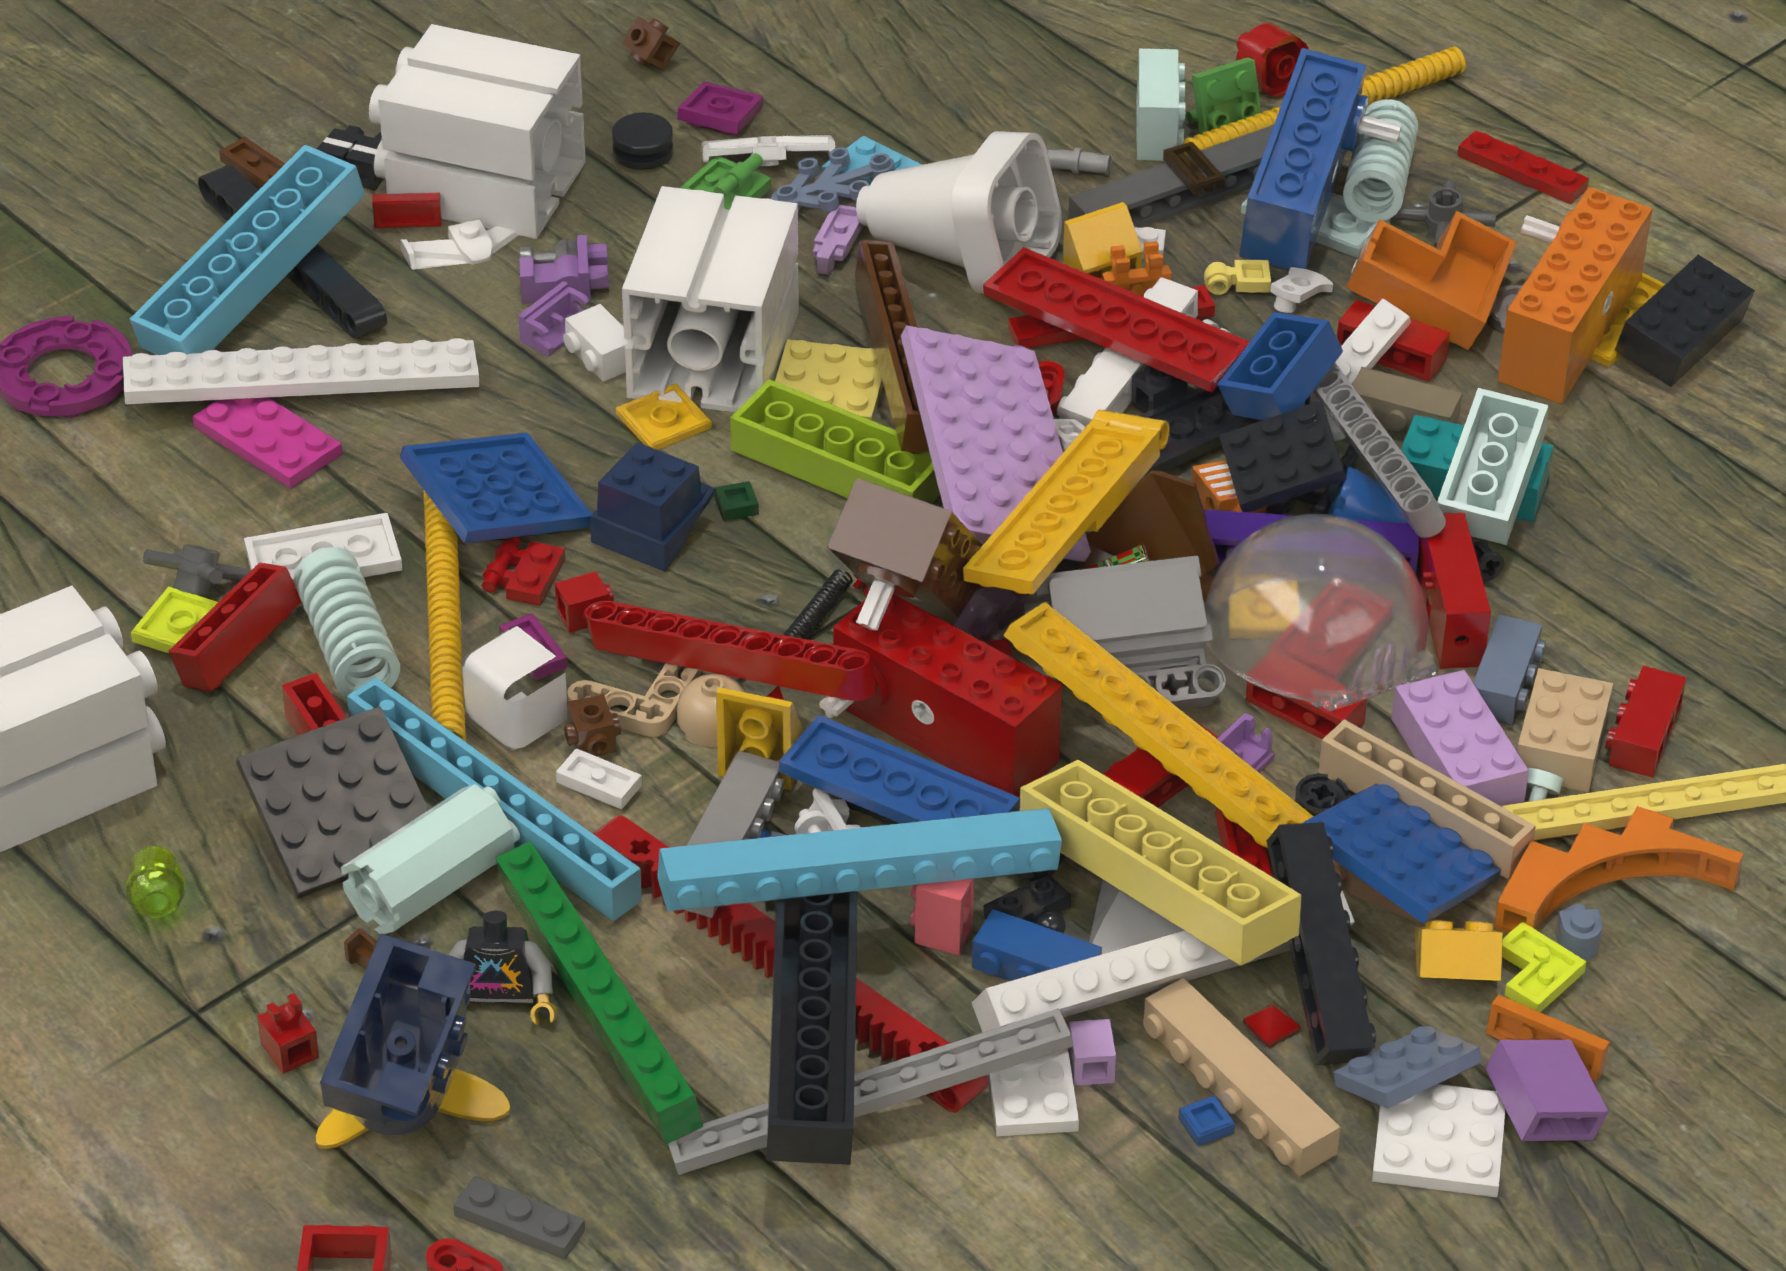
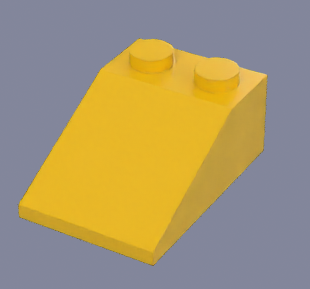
M718 687L716 691L718 776H725L738 750L779 762L804 733L793 702ZM780 773V778L785 779L784 789L791 791L796 779Z

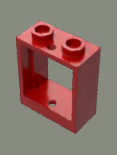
M303 1225L297 1271H312L314 1257L374 1259L372 1271H390L392 1252L389 1227H375L372 1225Z

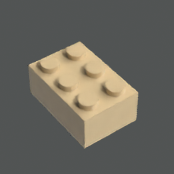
M1538 668L1517 747V753L1526 767L1547 771L1564 779L1562 783L1564 788L1589 792L1608 719L1613 683Z

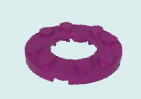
M74 316L48 318L28 324L10 334L0 343V397L18 411L41 416H64L67 418H73L80 413L107 405L124 389L123 357L132 356L130 345L124 335L117 329L95 319L92 324L83 321H75ZM60 349H74L85 352L96 361L95 372L91 376L90 374L86 375L87 380L74 386L66 383L64 384L65 388H58L53 383L38 384L28 374L30 366L37 358L48 352Z

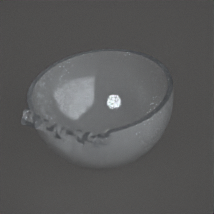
M1302 514L1286 517L1263 526L1246 537L1229 553L1219 567L1209 588L1205 603L1207 624L1211 625L1213 637L1212 642H1207L1210 650L1222 664L1236 675L1273 693L1306 700L1316 708L1323 706L1328 711H1333L1351 705L1353 702H1360L1380 695L1382 692L1394 690L1395 686L1420 681L1437 674V666L1434 663L1435 656L1426 650L1428 635L1427 606L1422 587L1413 568L1403 554L1383 535L1349 518L1329 514Z

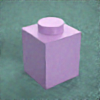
M1110 1019L1069 1022L1073 1047L1068 1048L1074 1086L1115 1083L1116 1052Z

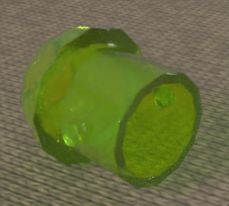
M160 846L144 847L134 854L130 862L131 873L124 885L126 898L140 915L150 918L165 917L177 910L186 893L185 878L181 874L182 869L179 863L177 864L176 857L169 849Z

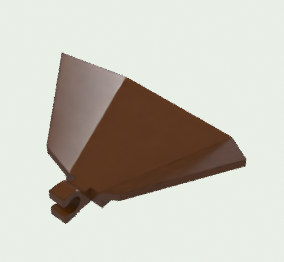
M1151 471L1127 495L1097 532L1091 531L1086 536L1091 552L1086 561L1081 562L1080 570L1141 545L1146 560L1145 549L1151 561L1198 556L1201 569V577L1199 579L1203 601L1210 608L1221 599L1222 594L1227 589L1208 573L1209 570L1218 565L1219 559L1196 483L1162 471Z

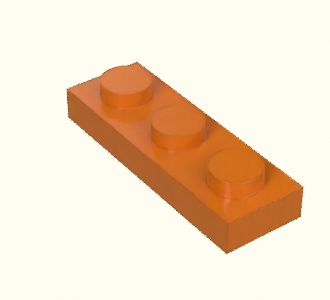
M1498 995L1492 1002L1486 1029L1487 1035L1499 1040H1571L1591 1079L1597 1081L1602 1075L1610 1041L1501 995Z

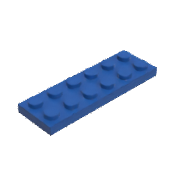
M821 715L816 717L779 760L780 773L898 823L1017 812L1020 809L1019 797Z

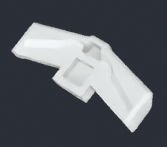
M831 135L762 136L704 141L701 144L703 163H709V156L751 153L752 155L757 153L763 159V163L760 166L779 165V160L786 159V151L828 150L829 154L830 151L835 149V141Z
M480 219L448 226V240L408 242L407 239H401L400 250L412 270L467 263L474 265L489 261L493 253L519 235L514 230L498 226L486 231Z

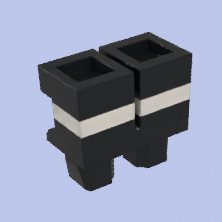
M349 125L345 130L334 128L317 148L319 151L355 165L363 188L376 190L380 184V178L374 172V159L378 145L382 141L381 132L373 138L365 136L364 131L360 127Z

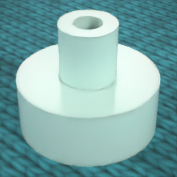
M1528 768L1527 787L1532 788L1529 802L1544 800L1547 793L1559 795L1563 778L1547 771Z

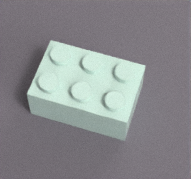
M1139 49L1136 97L1137 160L1164 161L1163 150L1183 144L1185 63H1178V50Z

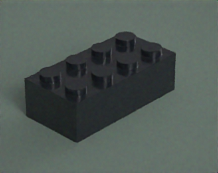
M1698 254L1625 321L1614 350L1672 387L1743 320L1755 290Z

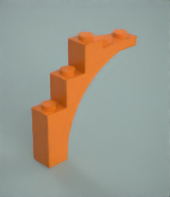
M1637 806L1622 835L1584 823L1568 853L1531 841L1497 902L1494 929L1509 934L1521 922H1524L1538 931L1542 923L1557 908L1578 894L1599 885L1633 877H1691L1734 891L1739 880L1744 853L1673 830L1674 818Z

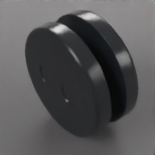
M633 113L622 117L612 128V147L615 159L626 167L641 170L652 169L665 164L673 154V129L671 124L664 117L653 113Z

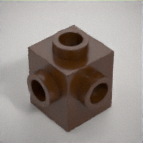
M639 16L622 41V44L632 51L629 55L631 58L644 66L649 62L662 70L666 68L681 43L666 33L669 27L659 20L652 18L648 22Z
M604 694L568 701V723H564V733L568 746L574 745L575 749L577 748L594 756L617 752L616 736L621 735V725L617 713L611 714Z

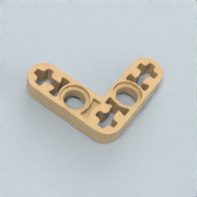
M666 663L645 696L593 681H577L568 688V701L604 694L609 710L615 705L628 707L623 712L610 710L611 714L617 713L621 729L648 737H658L670 730L677 718V704L681 692L690 681L701 676V670ZM678 673H682L681 679L678 678ZM664 691L678 693L677 696L671 698L660 696Z

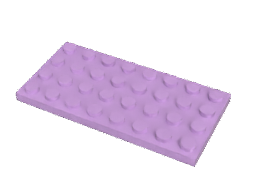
M906 325L901 334V339L943 507L952 511L971 533L984 544L1063 453L1035 351L1024 347H1013L993 341H983L958 334L953 335L932 331L928 328ZM1086 533L1077 541L1064 559L1086 561L1091 552Z

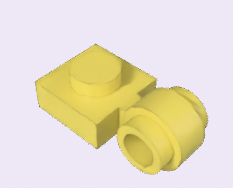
M1234 260V267L1226 266L1222 262H1213L1204 272L1205 286L1215 295L1226 293L1232 284H1235L1236 292L1270 293L1271 277L1268 260Z

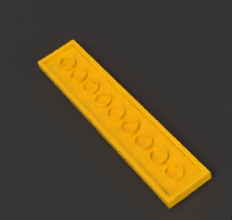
M1046 602L1011 623L1003 635L1013 643L1019 652L1030 656L1041 665L1049 676L1058 679L1071 689L1076 698L1088 703L1102 714L1107 723L1118 727L1132 738L1133 743L1137 747L1148 751L1162 763L1167 771L1178 775L1188 783L1198 796L1209 800L1222 811L1228 820L1239 824L1249 832L1259 845L1268 848L1266 840L1279 825L1300 824L1314 817Z

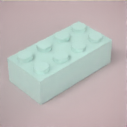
M1478 388L1437 501L1443 514L1465 513L1472 537L1507 545L1547 430L1548 405Z

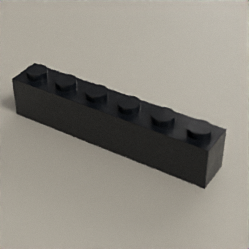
M1324 822L1279 825L1266 842L1274 878L1301 894L1299 935L1288 941L1316 1065L1349 1063L1350 1060L1356 1057L1368 1055L1375 1048L1376 1031L1374 1025L1369 1023L1366 1009L1367 991L1364 985L1360 983L1357 970L1359 956L1356 948L1352 947L1349 935L1350 916L1347 910L1343 908L1340 895L1342 881L1340 875L1335 873L1332 860L1333 842L1331 837L1327 836Z

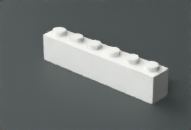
M1161 277L1155 286L1149 288L1144 294L1145 298L1193 318L1198 316V290ZM1105 348L1102 353H1097L1092 366L1086 374L1079 376L1071 393L1061 399L1057 415L1060 416V419L1075 418L1086 427L1099 409L1123 413L1132 401V376L1143 372L1147 365Z

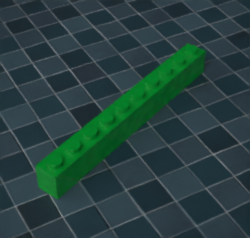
M532 842L525 843L495 857L505 891L665 1144L667 1145L702 1128L703 1123L694 1092Z

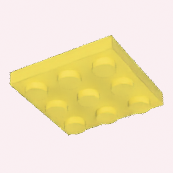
M787 339L775 382L874 421L883 387L874 348L814 343L804 340Z

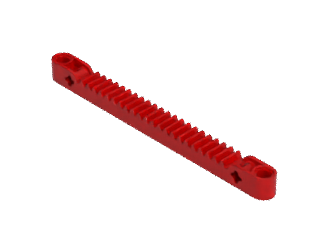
M622 815L615 816L592 833L640 868L641 888L651 887L654 899L663 896L658 882L660 848H669L667 845ZM750 903L721 905L717 907L712 918L687 910L674 911L676 914L685 912V920L687 922L696 920V928L698 930L707 928L708 937L719 936V945L730 944V952L732 954L741 952L742 961L747 962L753 959V969L764 968L765 977H773L775 921ZM856 978L855 1033H858V1043L862 1044L869 1041V1050L871 1052L881 1050L882 1060L885 1061L893 1058L894 1062L950 1044ZM984 1075L926 1094V1096L949 1112L957 1113L987 1089L988 1078Z

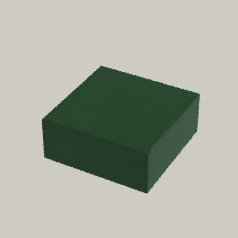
M750 481L715 487V498L724 521L759 515V503Z

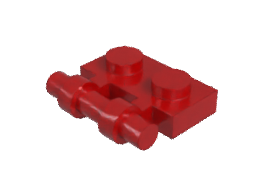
M518 537L506 539L498 545L495 551L496 558L494 562L489 563L483 573L484 580L481 584L483 590L491 593L495 591L497 586L505 588L506 599L541 606L565 561V548L530 541L527 549L522 550L518 549L521 542ZM508 565L516 567L515 571L506 569Z

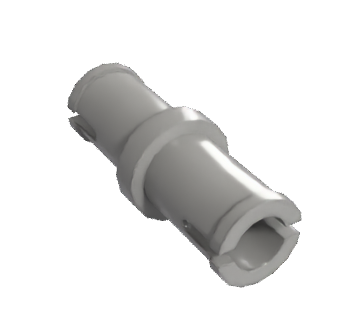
M1046 147L1051 168L1071 170L1073 174H1080L1083 171L1109 175L1111 171V154L1084 152L1082 148L1077 147L1074 150Z

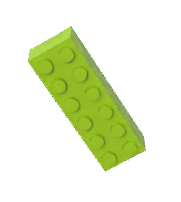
M768 379L730 417L731 451L845 498L849 497L856 478L930 504L940 496L930 452L912 454L901 451L896 430Z

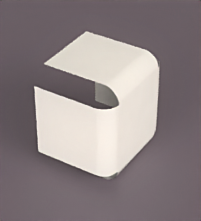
M518 626L511 630H506L462 658L465 710L469 718L509 750L525 747L568 720L565 673L529 696L520 692L508 700L504 699L505 691L513 682L556 656Z

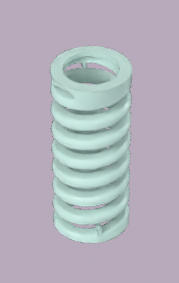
M1392 99L1372 103L1367 107L1365 116L1402 125L1398 142L1393 143L1360 134L1356 147L1352 152L1343 190V199L1347 209L1354 216L1368 222H1378L1379 219L1382 221L1388 220L1400 210L1418 133V120L1415 113L1409 106Z
M337 547L323 548L310 553L296 567L294 584L338 691L347 697L375 677L391 688L399 677L400 662L387 636L386 629L382 624L381 617L376 610V605L371 598L370 591L366 586L365 579L354 555L345 549Z

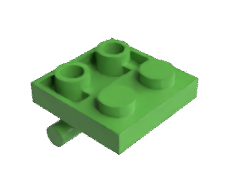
M1247 57L1192 75L1196 109L1188 111L1186 116L1190 124L1198 122L1199 134L1202 135L1203 132L1211 131L1214 128L1219 129L1223 125L1228 126L1229 123L1237 122L1241 119L1245 120L1249 116L1261 113L1255 60Z
M754 153L746 161L738 163L716 156L680 188L724 194V207L730 210L735 196L760 199L772 189L771 177L754 171L763 163L762 157Z

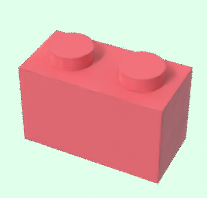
M974 878L912 885L911 898L915 899V906L911 914L910 925L915 927V944L960 956L973 929Z

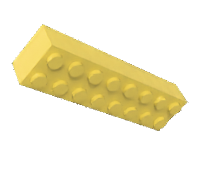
M1076 760L1020 788V811L1050 809L1062 839L1060 853L1240 966L1299 935L1301 894L1080 760Z

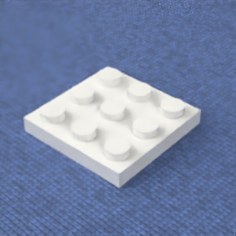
M1437 1084L1389 1109L1380 1106L1372 1182L1497 1197L1505 1119V1107L1497 1091Z

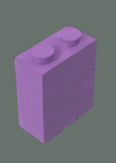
M1500 1040L1485 1068L1521 1141L1594 1140L1609 1112L1571 1040Z

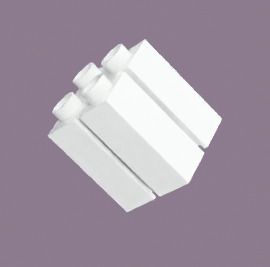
M431 24L415 48L405 47L401 51L397 61L396 75L389 85H377L371 96L369 118L371 123L381 125L382 141L378 145L375 154L374 172L377 177L386 179L387 194L440 192L442 219L459 223L480 219L484 228L491 229L498 226L514 230L520 236L537 239L559 205V198L551 197V194L564 197L586 163L583 113L570 111L572 107L581 108L583 105L580 54Z
M661 187L622 287L624 339L628 340L625 346L627 398L638 399L658 391V393H661V396L658 397L659 400L682 402V399L674 391L664 394L666 387L677 383L691 400L696 386L702 389L701 408L736 412L768 379L775 381L786 341L790 339L799 313L798 263H795L798 256V203L735 196L731 209L727 210L724 207V194L703 190Z
M73 586L0 614V852L157 786L153 753L165 749L166 741L155 713L145 705V698L158 692L153 669L141 651H136L129 655L123 652L122 634L111 611L105 606L92 611Z

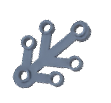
M842 147L835 148L829 153L830 164L815 183L807 185L809 180L816 177L820 172L818 162L814 158L803 159L798 163L799 174L790 185L779 187L772 194L771 199L798 203V211L803 206L818 208L824 212L834 211L839 207L838 196L852 198V200L857 201L860 190L864 186H869L867 181L861 179L870 177L873 181L880 173L895 171L894 160L888 154L879 153L871 157L869 165L839 174L851 161L848 149Z

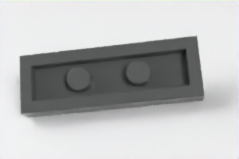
M476 1176L473 1177L453 1205L454 1216L564 1260L585 1231V1219Z

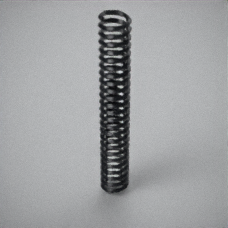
M835 570L783 635L800 638L794 633L796 632L802 639H808L822 619H824L847 588H849L850 584H852L853 579L851 575L845 570ZM838 572L845 573V574L849 577L850 580H848V578H847L845 575L840 574V573H838Z

